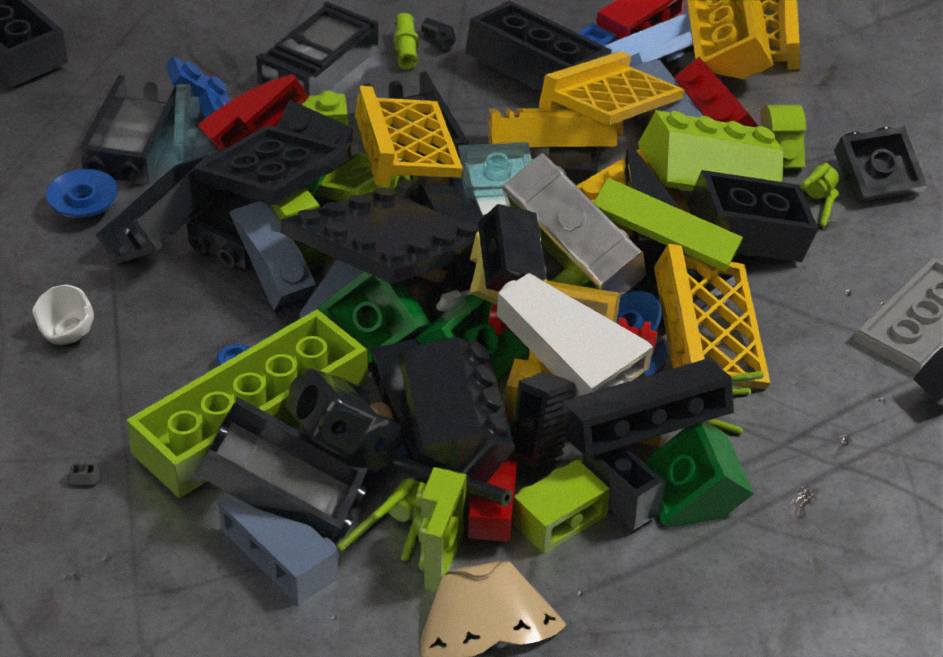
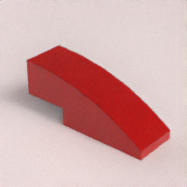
M293 74L260 85L234 98L213 112L197 126L211 145L221 152L266 125L276 127L290 99L302 105L309 99V96L298 79Z
M508 457L487 482L512 492V499L508 506L504 507L471 496L468 539L510 542L518 461Z

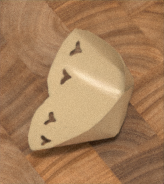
M497 560L478 566H465L448 571L441 577L419 641L421 657H471L485 652L498 641L520 645L547 639L558 634L566 626V623L510 561ZM545 614L556 619L554 621L549 620L547 625L543 623ZM522 620L525 625L530 627V630L521 628L515 631L513 628ZM467 632L480 636L477 640L470 639L468 643L463 644ZM439 637L442 642L447 644V647L442 648L437 645L431 648L430 645Z

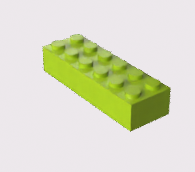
M316 309L128 418L126 422L131 454L178 498H181L207 482L206 480L200 482L193 477L237 397L295 428L298 424L288 414L285 407L289 399V388L293 380L307 369L312 368L363 386L368 383L367 349ZM254 446L251 454L258 451L260 448Z

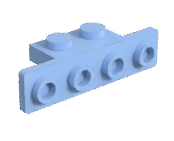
M689 12L607 44L605 47L612 49L611 54L622 51L631 55L629 66L658 60L664 56L667 62L685 55L684 48L693 45Z

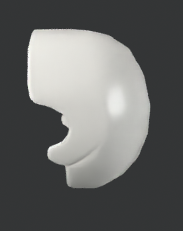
M68 284L52 287L40 295L32 310L41 335L48 342L56 345H67L80 340L89 333L94 319L93 308L85 293L80 288Z

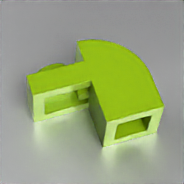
M800 104L764 105L760 110L761 126L768 128L775 134V139L783 149V170H803L805 168L804 133L807 131L802 106Z

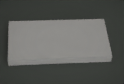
M932 257L856 331L854 341L917 374L926 362L943 347V261Z

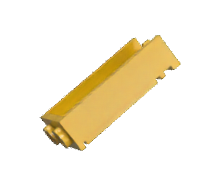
M541 108L515 109V113L511 109H505V114H501L497 109H488V143H492V148L617 146V138H622L623 120L607 125L570 108H560L552 112Z

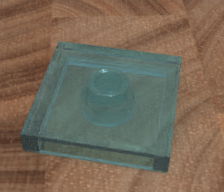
M529 143L459 145V160L463 167L462 180L465 198L504 196L502 186L532 161Z

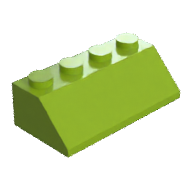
M656 110L638 142L640 149L664 187L692 191L701 170L782 182L783 149L775 139V134L763 126L755 128L741 125L735 121L727 123L715 121L707 116L698 118L684 115L678 111L670 113Z

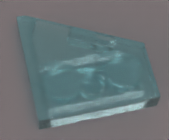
M176 84L174 150L178 161L192 159L193 148H198V129L196 128L197 117H199V97H193L190 84Z

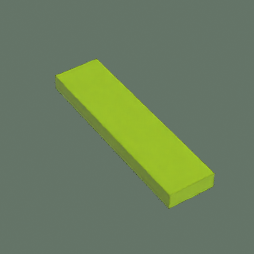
M607 178L594 201V204L611 221L664 245H681L683 253L725 272L729 268L742 242L743 237L610 178Z

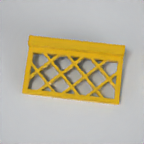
M761 0L763 13L768 9L775 12L770 16L763 14L766 29L771 27L776 30L771 34L767 33L769 46L780 49L770 51L772 62L787 61L788 70L801 69L797 0Z
M620 51L545 75L539 108L552 112L567 107L604 124L611 125L683 99L685 89L629 67L631 55Z
M359 86L355 118L376 185H390L391 174L461 178L463 167L437 101L376 98L373 87ZM391 125H394V126H396V127H398V128H400V129L398 130V129H396V128H394V127H391ZM411 134H413V135L419 137L420 139H417V138L411 136ZM396 142H400V143H402V144H404V145H406V146L403 147V146L397 144ZM430 144H434V145H436V146H438V147H440V148L438 149V148H436V147H434V146H432V145H430ZM419 151L425 154L426 156L424 157L416 152ZM402 159H405V160H407V161H409V162H399V161L402 160Z
M668 244L655 264L654 270L672 367L676 368L705 359L706 355H709L724 368L723 370L726 373L735 375L746 373L737 365L743 359L755 369V372L762 371L765 376L762 379L732 385L766 390L771 382L744 264L731 262L725 272L694 257L684 255L681 245ZM687 269L696 270L705 279L698 283L687 273ZM718 275H734L736 286L734 288L731 287ZM711 283L725 296L718 300L704 287ZM697 295L711 308L704 312L693 303L692 297ZM729 299L742 309L743 315L741 317H738L724 305ZM717 312L731 326L725 330L710 316ZM701 324L717 337L712 343L699 333L698 327ZM735 329L748 339L749 345L747 347L731 335ZM723 342L738 356L731 360L716 346Z

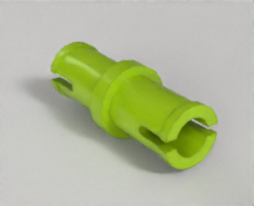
M401 13L394 19L396 34L394 35L393 42L395 49L398 51L399 67L411 70L419 63L416 50L419 45V39L414 31L413 16L408 13Z

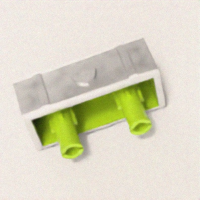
M544 153L537 156L502 186L507 206L537 213L538 226L541 231V245L564 268L560 274L551 280L552 282L576 286L581 285L582 287L618 292L622 295L645 277L643 252L630 240L629 235L623 229H619L567 177L566 172L560 166H556Z

